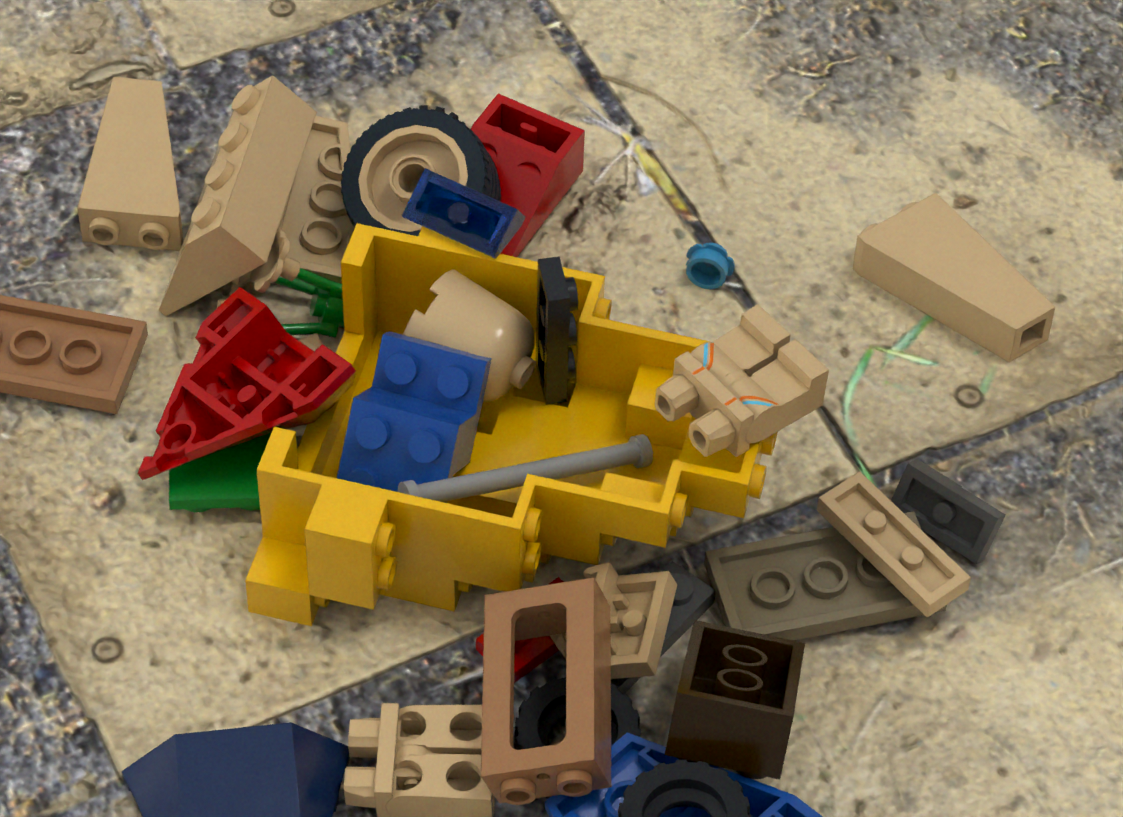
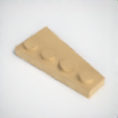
M315 116L278 229L285 231L286 239L290 241L286 257L300 262V268L333 282L342 283L341 260L354 231V226L347 215L341 193L343 166L347 160L348 153H350L348 123Z

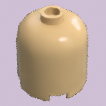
M454 269L445 272L430 287V291L437 294V297L430 304L425 314L418 310L413 312L403 335L492 358L483 403L492 402L506 395L514 386L521 389L528 382L536 367V361L531 358L534 350V329L530 321L517 309Z

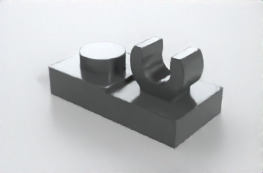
M918 459L907 464L891 499L903 513L915 512L921 530L975 564L985 559L1006 514L963 489L961 485Z

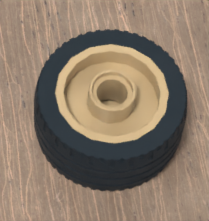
M427 108L405 109L401 112H394L392 115L389 114L385 118L379 119L374 125H370L369 129L365 130L360 138H357L356 143L352 145L351 151L346 157L347 160L344 162V170L342 171L341 193L347 215L354 228L356 223L418 236L433 198L493 210L494 226L496 224V218L499 216L501 206V187L496 166L476 134L461 121L449 114L433 109L428 110Z

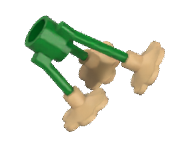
M277 229L267 262L233 280L229 296L239 287L242 288L249 280L255 283L254 289L261 293H264L271 283H276L312 295L310 315L318 317L319 323L281 325L290 335H311L317 333L336 338L338 327L344 328L342 283L333 282L300 268V262L286 257L290 241L286 239L285 231ZM218 299V301H217V308H218L226 299Z

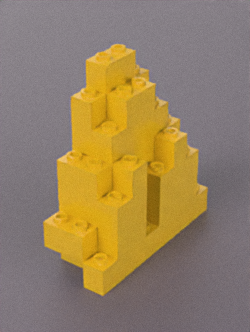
M433 198L418 236L356 223L341 260L344 333L336 351V354L351 363L355 368L354 383L337 400L332 408L325 411L315 422L307 424L298 449L296 431L274 427L257 467L263 537L245 580L248 612L312 626L319 606L327 607L330 600L374 610L379 595L455 612L461 592L470 593L473 585L506 592L521 589L524 581L533 583L539 562L548 564L551 555L598 565L604 545L614 546L617 537L666 548L669 535L676 537L678 528L682 527L685 516L691 517L694 507L740 518L745 517L750 497L757 499L761 497L767 466L760 465L759 463L762 454L772 456L778 432L757 443H750L749 450L738 457H735L726 448L704 457L692 445L688 436L690 423L696 419L690 413H687L674 422H668L656 410L655 396L656 389L673 377L675 358L687 351L691 353L699 345L710 341L609 320L612 300L604 298L605 276L562 267L565 278L574 277L578 293V310L570 311L575 319L577 344L569 346L572 348L576 378L567 381V402L545 404L537 368L535 367L530 379L521 389L514 386L506 395L492 402L482 403L470 463L456 472L453 477L628 443L631 436L640 434L646 435L652 446L653 460L650 466L636 468L633 464L556 480L527 474L521 487L452 500L447 503L338 479L337 474L353 398L372 387L382 335L388 331L403 335L415 310L425 314L430 304L437 297V294L430 291V287L445 272L453 269L522 313L530 321L534 329V350L531 358L536 361L538 262L499 254L502 236L501 234L494 233L493 210Z

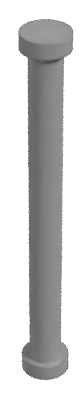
M640 434L631 436L628 443L422 484H416L414 480L403 481L398 485V492L447 502L521 487L527 474L556 480L633 464L636 468L648 467L652 464L653 451L648 437Z

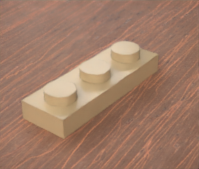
M860 471L818 498L817 511L927 618L969 589L971 577Z

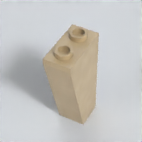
M122 77L112 78L77 207L82 242L144 247L153 250L180 251L183 244L181 214L162 81Z
M937 193L919 202L907 204L896 215L879 224L869 225L857 235L853 270L859 276L1002 359L1011 362L1048 340L1055 306Z

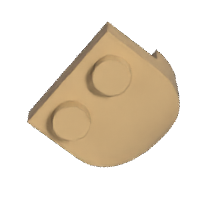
M610 562L585 569L583 572L585 579L595 578L610 605L611 679L656 676L677 589V583L671 573L663 571L618 576ZM566 633L550 635L556 647L566 659Z

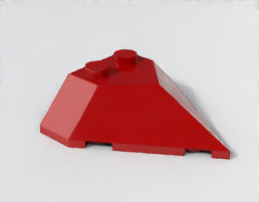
M239 287L201 323L195 337L200 344L193 363L183 365L156 429L157 434L160 436L153 457H144L137 474L142 480H145L203 456L272 433L274 427L289 429L313 423L325 411L332 408L337 400L353 385L356 370L351 363L322 344L313 351L286 332L266 304Z

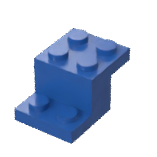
M390 331L382 335L372 387L353 398L337 478L398 492L399 483L403 481L414 480L416 484L452 478L456 472L470 463L492 358L471 354Z

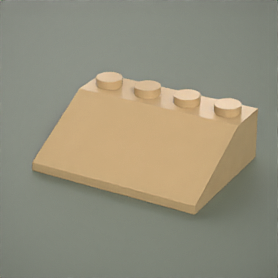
M273 75L255 86H245L232 102L233 112L226 129L219 138V146L205 177L202 191L191 216L188 230L159 308V312L165 316L174 313L267 262L317 113Z

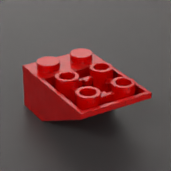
M498 93L474 122L471 130L480 139L491 156L499 176L501 206L494 226V233L501 234L502 236L499 254L518 257L583 172L585 130Z

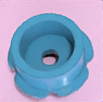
M711 242L703 245L695 244L690 247L686 254L689 259L686 263V274L689 280L698 287L704 289L719 288L725 282L726 277L731 276L734 272V260L728 257L726 249L719 244Z

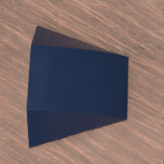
M289 722L175 734L121 772L128 790L131 791L142 817H332L337 809L339 790L345 768L350 761L347 745Z

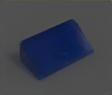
M426 168L402 214V217L494 259L499 256L526 218L518 209Z

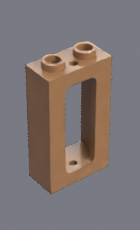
M594 577L485 595L481 778L499 804L524 805L533 802L535 798L555 795L579 797L589 794L592 790L612 787L610 605ZM566 633L565 738L555 745L516 750L513 748L515 641Z

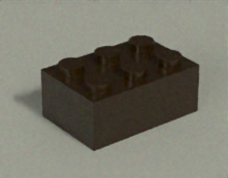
M694 620L677 689L664 755L676 757L679 760L687 759V762L698 763V761L709 763V765L733 769L741 776L750 779H763L766 777L780 779L794 717L805 643Z

